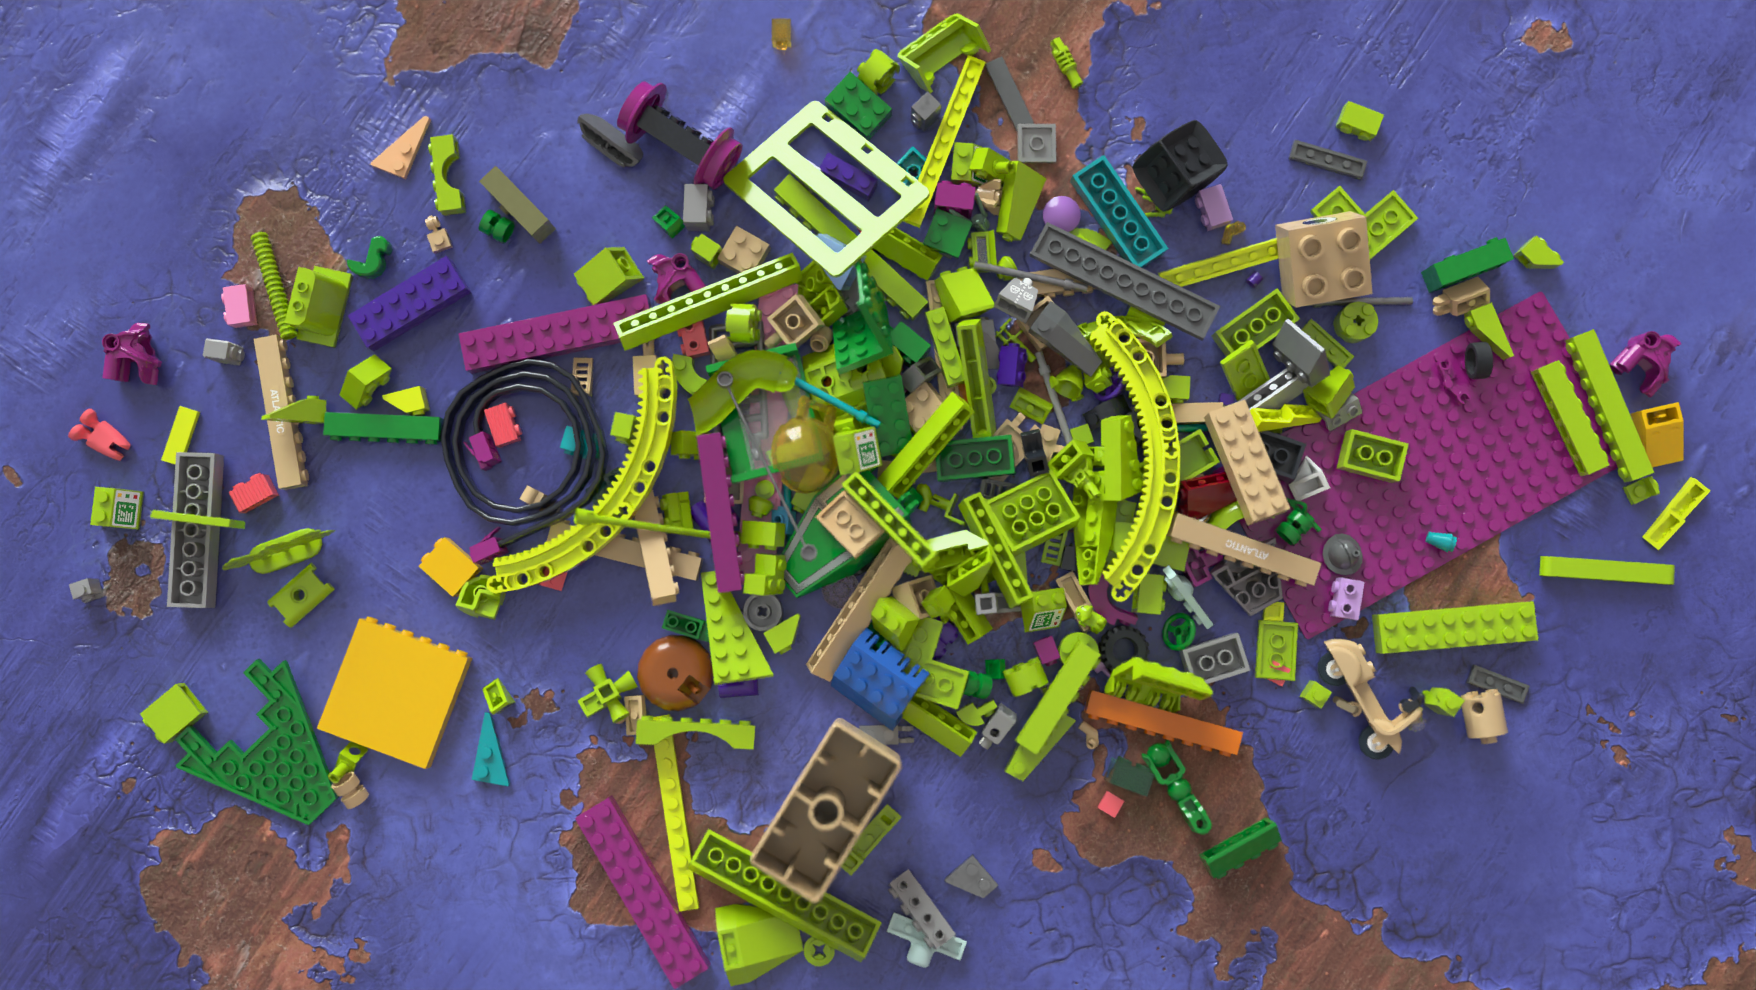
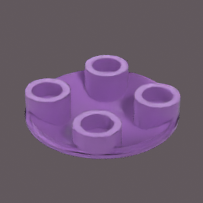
M1066 196L1052 198L1047 202L1043 210L1045 224L1048 222L1067 232L1076 228L1081 217L1078 204Z

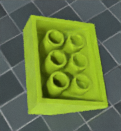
M1052 469L1049 470V473L1038 475L986 501L1013 557L1078 526L1081 518Z

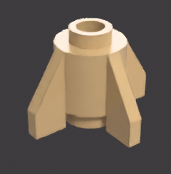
M992 179L980 185L975 190V193L979 194L983 207L993 215H999L1003 187H1001L1000 179Z

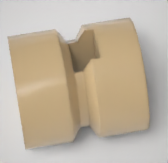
M354 772L346 773L338 783L332 784V789L338 796H342L341 801L347 809L355 808L369 796L365 787L362 784L359 785L360 780Z

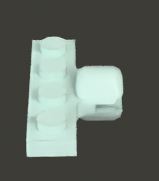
M1169 565L1164 568L1163 572L1167 576L1164 579L1168 583V591L1171 596L1177 601H1186L1183 605L1190 613L1192 611L1195 613L1192 617L1198 625L1203 623L1207 629L1213 626V623L1192 596L1194 588L1192 583L1185 576L1176 575Z
M893 913L886 932L911 942L907 955V960L910 963L926 968L929 966L934 952H940L961 960L967 941L953 936L935 950L933 947L930 949L924 941L925 935L922 931L918 932L911 922L914 920Z

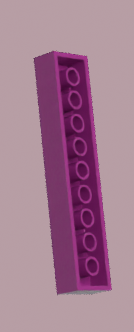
M647 294L459 333L465 370L474 374L493 370L502 365L528 358L541 360L621 343L614 323L651 309L650 298Z
M613 795L577 816L575 820L673 988H678L707 970L711 965L709 959L681 911L679 912L678 906Z

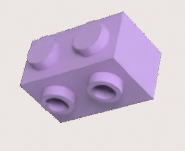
M1221 184L1200 190L1197 193L1195 203L1197 208L1201 209V221L1208 231L1229 225L1233 221Z
M1336 578V581L1332 584L1333 600H1330L1328 607L1330 616L1359 620L1364 589L1363 581Z

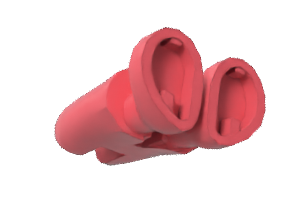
M87 409L80 417L79 421L82 424L74 426L68 434V438L73 441L86 439L88 447L118 461H121L124 455L112 448L113 445L117 444L126 450H129L131 447L128 440L106 421L100 423L97 413L93 409ZM84 425L93 428L94 431L91 432V431H90L87 427H85Z

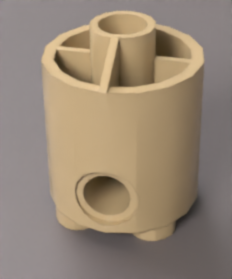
M1498 689L1486 690V692L1478 694V691H1471L1461 695V698L1465 700L1462 704V711L1468 738H1480L1481 744L1498 742L1497 736L1508 733L1501 693L1498 692Z

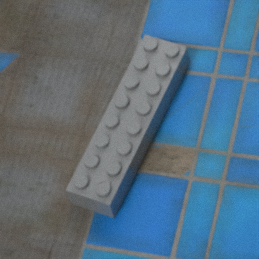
M176 452L173 497L174 513L221 518L224 455ZM172 520L167 607L215 608L220 526Z

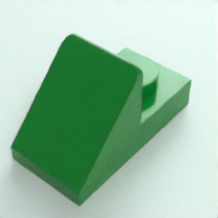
M666 205L652 217L670 238H674L685 228L683 220Z

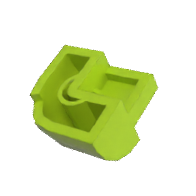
M480 575L465 582L458 597L456 607L470 616L476 618L481 616L495 620L500 606L503 605L506 592H490L487 588V581L492 576ZM496 580L492 585L498 588V586L504 585V581L497 582Z

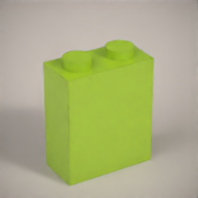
M177 683L140 713L143 718L144 724L155 732L156 739L166 744L174 742L177 736L188 726H193L208 711L185 683Z

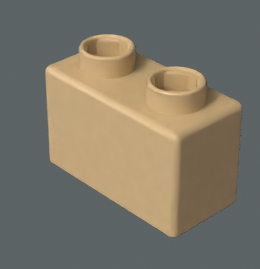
M837 718L751 856V863L811 902H818L900 771V755L846 720Z

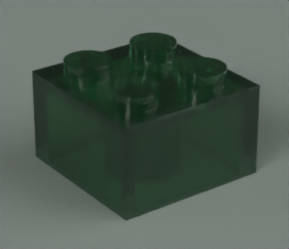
M1118 756L1117 759L1112 757L1104 779L1111 784L1147 797L1155 774L1150 772L1151 768L1140 763L1132 765V761Z

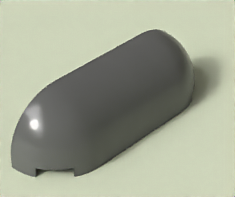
M593 114L578 116L577 123L580 124L583 133L581 136L584 140L617 165L632 167L641 161L643 151L636 143H627L625 135L606 120Z

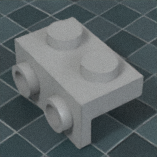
M1351 393L1334 418L1330 419L1316 410V412L1325 421L1327 429L1332 431L1362 414L1359 399Z

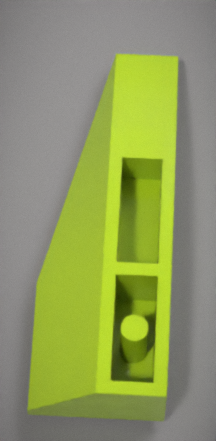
M1105 471L1094 472L1096 475L1094 484L1101 494H1105V484H1102V476H1105ZM1074 485L1072 504L1081 517L1078 526L1073 528L1079 585H1098L1111 545L1118 501H1102V496L1098 497L1099 499L1096 501H1091L1084 489L1078 490Z

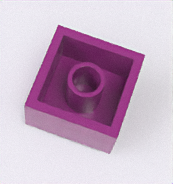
M950 181L938 182L934 215L937 208L950 213L949 209H953L967 219H971L976 187H972L968 183L955 185Z

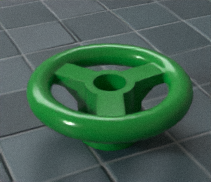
M1176 613L1170 616L1162 630L1164 643L1174 651H1181L1189 647L1196 634V626L1193 619L1185 613ZM1182 618L1186 620L1181 626L1174 627L1171 625L1176 619ZM1168 631L1173 632L1177 645L1172 644L1169 640Z

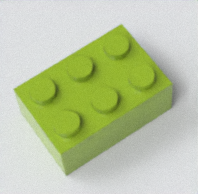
M1354 429L1348 430L1344 435L1336 469L1390 483L1399 482L1409 444Z

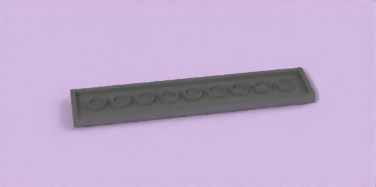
M1048 222L1029 257L1203 341L1220 308L1219 305Z

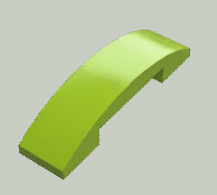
M886 804L861 832L842 863L841 868L852 876L864 862V859L902 816Z

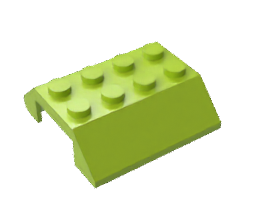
M1137 657L1113 669L1104 689L1105 694L1121 698L1125 692L1126 684H1129L1125 693L1126 700H1132L1133 702L1149 705L1150 707L1157 705L1161 693L1163 695L1159 702V709L1172 713L1180 711L1181 695L1198 700H1203L1212 695V690L1203 678L1197 677L1190 672H1180L1176 668L1163 667L1159 663L1145 662L1142 658Z

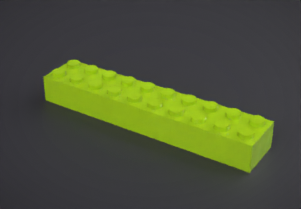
M710 829L707 830L687 869L860 963L865 959L882 922L826 892L818 902H811L751 863L752 852Z

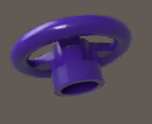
M1114 367L1109 368L1111 373L1116 374L1111 378L1112 385L1106 388V396L1093 391L1095 398L1099 401H1108L1122 392L1124 387L1122 384L1123 378L1118 377L1120 371L1115 372Z

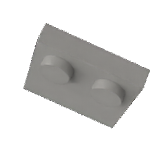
M1018 124V161L1022 163H1055L1056 124Z

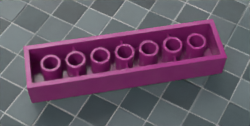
M720 432L697 435L718 593L742 590L741 585L744 584L743 570L739 571V565H742L741 551L737 552L736 546L740 545L738 532H734L733 526H737L736 514L731 513V507H734L733 494H729L728 487H732L730 474L726 475L725 469L729 467L728 455H723V448H726L725 436H721Z

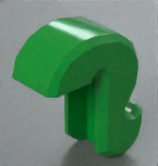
M376 236L371 239L366 263L347 259V266L353 273L362 278L375 279L385 271L386 262L383 255H391L392 245L384 237Z

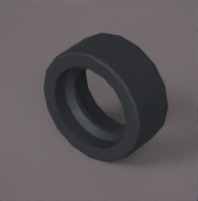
M1476 342L1468 344L1465 351V368L1469 378L1486 379L1490 377L1493 369V353L1488 343Z

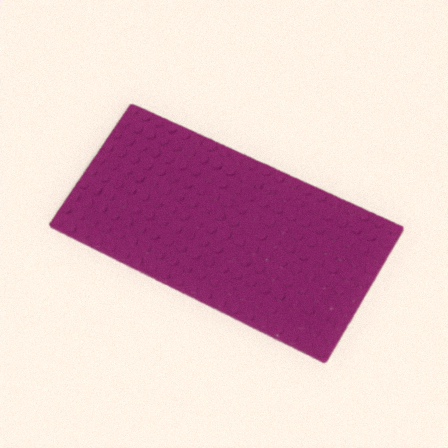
M1537 292L1497 315L1514 356L1503 360L1492 351L1493 369L1489 378L1471 379L1467 375L1465 368L1466 348L1470 343L1482 342L1468 330L1354 393L1359 399L1362 414L1332 431L1327 429L1325 421L1321 419L1318 423L1294 426L1280 434L1306 443L1300 466L1307 455L1323 471L1330 486L1327 490L1301 500L1307 504V512L1314 518V522L1322 530L1317 532L1312 527L1305 535L1301 534V540L1295 546L1286 543L1276 533L1275 529L1281 522H1286V517L1294 510L1289 502L1290 509L1275 516L1274 519L1268 518L1249 526L1245 518L1238 521L1248 538L1259 542L1276 538V544H1274L1276 548L1321 563L1314 585L1307 584L1306 587L1294 584V579L1289 578V581L1280 579L1282 599L1306 639H1310L1345 620L1330 616V611L1328 610L1329 602L1333 600L1332 584L1336 581V578H1347L1364 582L1361 611L1618 468L1616 462L1611 458V450L1608 443L1603 439L1602 428L1596 422L1594 409L1588 403L1586 390L1581 386L1579 373L1573 367L1571 354L1566 350L1565 340L1569 339V336L1543 292ZM1449 359L1451 361L1450 376L1453 384L1462 392H1468L1471 397L1466 399L1465 396L1461 395L1460 398L1465 404H1458L1455 396L1443 387V377L1436 367L1437 361L1441 360V365L1446 368L1445 360ZM1557 360L1564 365L1567 378L1573 383L1574 392L1583 404L1582 409L1591 420L1593 432L1599 437V444L1608 456L1609 466L1589 475L1580 476L1531 374L1532 371ZM1354 429L1408 443L1400 481L1390 483L1336 469L1345 432ZM1222 466L1213 471L1212 474L1225 472V469ZM1278 480L1285 497L1295 500L1289 483ZM1428 532L1453 534L1454 537H1457L1453 552H1445L1429 543H1425ZM1343 533L1351 536L1361 548L1363 555L1362 564L1354 574L1346 576L1337 574L1330 570L1324 562V545L1335 534Z

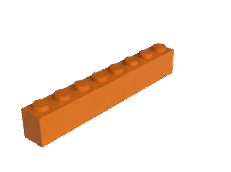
M1089 690L1084 712L1088 713V718L1099 720L1100 717L1106 718V723L1117 726L1118 722L1126 724L1125 728L1135 731L1137 727L1145 729L1144 733L1153 736L1156 733L1163 734L1164 739L1170 741L1178 738L1182 740V744L1192 747L1194 743L1201 745L1200 749L1212 752V748L1220 750L1219 754L1231 757V754H1238L1243 734L1241 731Z

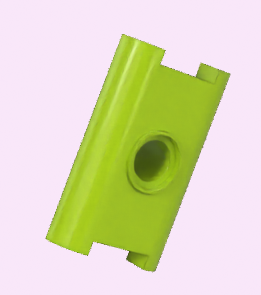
M312 562L267 601L270 607L275 606L285 617L283 622L290 628L296 625L335 590L330 583L324 585L315 575L314 571L317 568ZM301 590H303L305 594L302 600L299 598V592Z

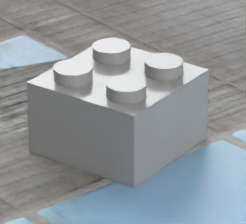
M684 184L683 223L688 231L710 232V227L714 226V214H712L711 207L715 206L713 192L710 191L707 184Z

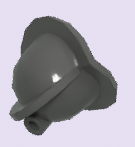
M1343 533L1335 534L1329 538L1323 549L1324 562L1328 568L1337 574L1345 576L1354 574L1359 570L1363 555L1357 541Z

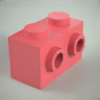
M703 320L677 330L678 336L682 337L684 343L681 344L683 356L686 355L694 359L710 355V347Z

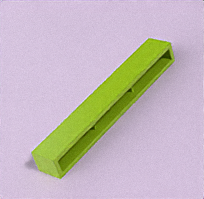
M1593 329L1565 340L1566 350L1571 354L1573 367L1579 373L1581 386L1586 390L1588 403L1594 409L1596 422L1602 428L1603 439L1609 445L1610 455L1617 464L1620 478L1624 482H1629L1654 473L1595 330Z

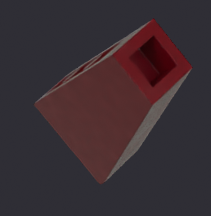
M1226 472L1180 481V489H1178L1180 505L1177 510L1179 514L1198 520L1236 502L1237 498Z

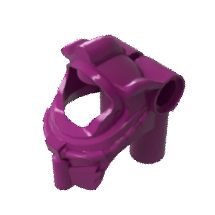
M678 253L672 258L657 254L647 260L648 264L652 265L651 269L654 273L658 274V289L654 301L658 304L660 303V305L671 301V294L683 285H686L691 292L706 287L697 272L692 268L685 254ZM686 263L684 267H678L679 264Z
M135 323L128 331L118 334L111 333L103 337L102 345L105 352L103 379L129 382L131 362L135 361L138 365L141 381L146 384L157 385L159 374L157 367H161L162 362L155 356V350L150 344L152 338L148 331L151 328L150 324Z
M1649 331L1630 338L1627 347L1623 349L1609 366L1615 374L1622 375L1623 372L1629 373L1638 364L1646 374L1639 390L1651 398L1662 386L1661 384L1669 381L1671 353L1676 351L1675 347L1680 346L1681 342L1672 335L1660 336L1655 331Z

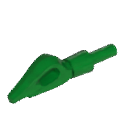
M1286 498L1294 510L1299 511L1312 523L1313 528L1317 532L1322 530L1314 522V518L1307 512V504L1305 502Z

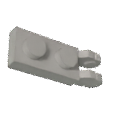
M859 725L860 730L884 745L914 742V738L911 737L898 738V731L909 732L914 730L913 726L897 725L894 731H891L885 725Z

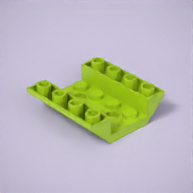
M834 344L829 345L825 351H814L802 356L806 382L852 407L865 399L862 382L887 377L881 359L867 364V370L864 373H859L858 368L839 375L836 370ZM826 377H831L832 379L829 387H824L823 380ZM811 394L814 405L826 426L836 420V417L846 413Z

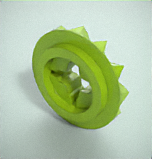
M814 937L808 938L804 945V956L814 966L827 965L834 957L835 948ZM813 944L817 945L818 947L824 945V954L818 953L815 956H813L816 951V948Z

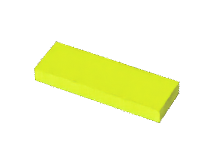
M179 406L161 459L162 461L176 464V452L187 453L200 412Z

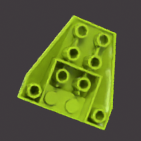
M731 904L715 908L717 934L724 969L730 986L749 983L804 950L798 928L757 906Z

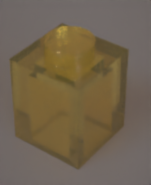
M772 19L773 47L780 50L792 47L791 19Z

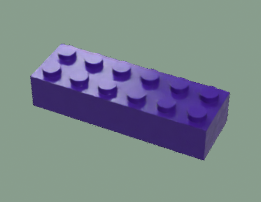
M445 256L352 312L348 317L366 347L376 351L470 294L471 291L453 261Z

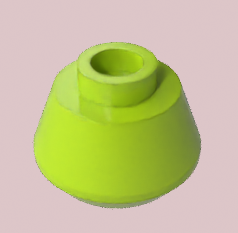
M1003 256L997 263V266L1018 270L1014 261L1009 256ZM996 273L997 277L1004 281L1016 278Z
M754 495L748 499L749 511H752L751 515L762 519L763 516H767L774 508L773 502Z

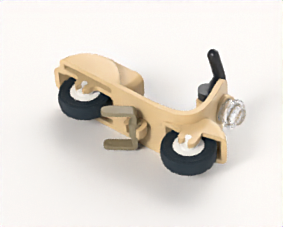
M1346 639L1323 641L1328 653L1324 654L1318 662L1317 670L1320 678L1331 686L1347 684L1356 702H1348L1338 696H1334L1333 702L1338 707L1352 713L1353 717L1359 716L1362 712L1369 723V726L1364 728L1359 735L1358 744L1360 750L1365 756L1376 760L1388 757L1393 750L1400 754L1402 739L1399 732L1406 727L1409 730H1414V732L1425 728L1424 724L1427 720L1422 717L1423 709L1420 707L1425 703V694H1419L1415 687H1410L1409 692L1412 697L1410 699H1402L1399 702V709L1402 713L1394 720H1389L1367 683L1368 680L1375 677L1373 672L1376 670L1371 661L1367 662L1363 655L1366 652L1362 645H1357L1355 642Z

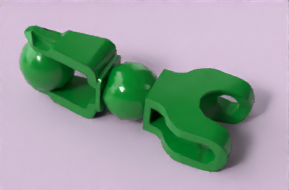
M1165 740L1164 744H1152L1148 748L1147 754L1142 753V759L1148 765L1156 782L1167 786L1168 796L1176 801L1185 822L1192 832L1199 834L1208 833L1212 827L1211 821L1194 794H1192L1191 784L1183 778L1185 767L1174 752L1170 741ZM1172 759L1178 771L1163 779L1156 767H1165ZM1198 819L1202 821V826L1200 828H1198L1196 824V821Z

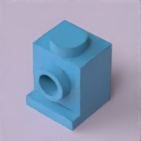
M778 506V510H772L771 522L785 523V534H793L795 528L785 507ZM790 511L796 523V512Z

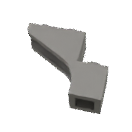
M1002 593L974 595L976 615L1021 611V605L1010 609Z

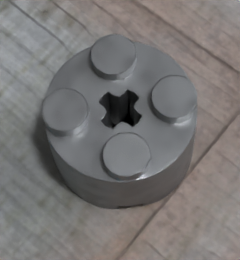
M753 594L745 602L743 617L751 628L758 631H768L781 622L783 606L774 595ZM760 607L768 609L766 611V617L764 615H759V613L761 612V610L759 609Z

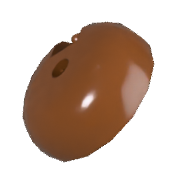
M671 634L656 639L645 649L638 662L637 679L641 692L651 704L663 710L683 711L695 707L702 701L713 685L714 675L710 653L700 642L685 635Z

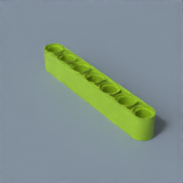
M1540 556L1539 576L1674 585L1675 565Z

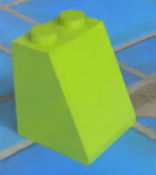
M625 247L604 248L574 273L578 285L583 288L588 301L593 305L609 302L644 279Z
M965 266L957 269V272L951 273L950 270L940 273V277L934 280L949 324L962 319L980 316L995 308L993 307L995 303L977 270L974 268L968 269Z

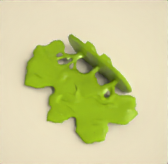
M305 528L255 546L249 555L231 559L222 566V570L241 568L248 563L252 570L260 574L281 570L317 555L322 547V538L329 536L336 530L320 532L321 530Z

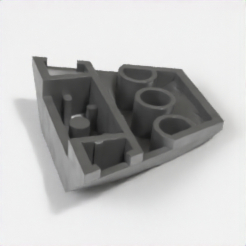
M1276 538L1261 542L1275 547ZM1225 559L1216 564L1210 572L1249 616L1256 614L1283 598L1281 580L1277 578L1278 574L1271 572V575L1260 572L1259 567L1254 566L1251 569L1242 566V561L1236 560L1234 563Z

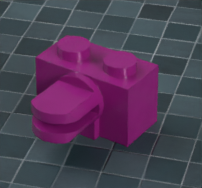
M1189 547L1183 571L1185 577L1192 583L1193 587L1211 580L1212 576L1208 568L1221 562L1223 555L1218 553V556H1213L1206 553L1207 549L1199 552Z

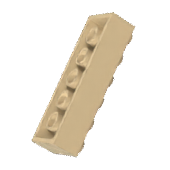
M1242 400L1209 412L1204 417V420L1247 525H1252L1289 510L1290 507L1246 401Z

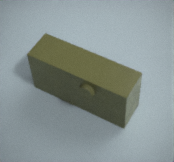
M497 166L492 168L479 181L501 204L499 208L506 215L510 213L539 244L556 229Z

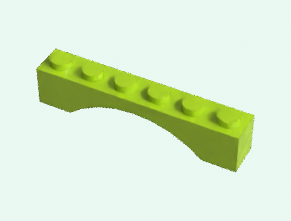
M641 716V719H637L636 744L656 745L673 734L685 731H700L718 736L734 749H754L755 725L751 724V721L739 720V724L731 723V720L720 719V723H714L712 719L701 718L700 722H693L692 718L681 717V721H673V717L662 716L661 720H653V716Z

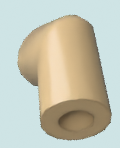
M1083 720L1078 728L1086 733L1087 747L1095 749L1099 744L1098 731Z

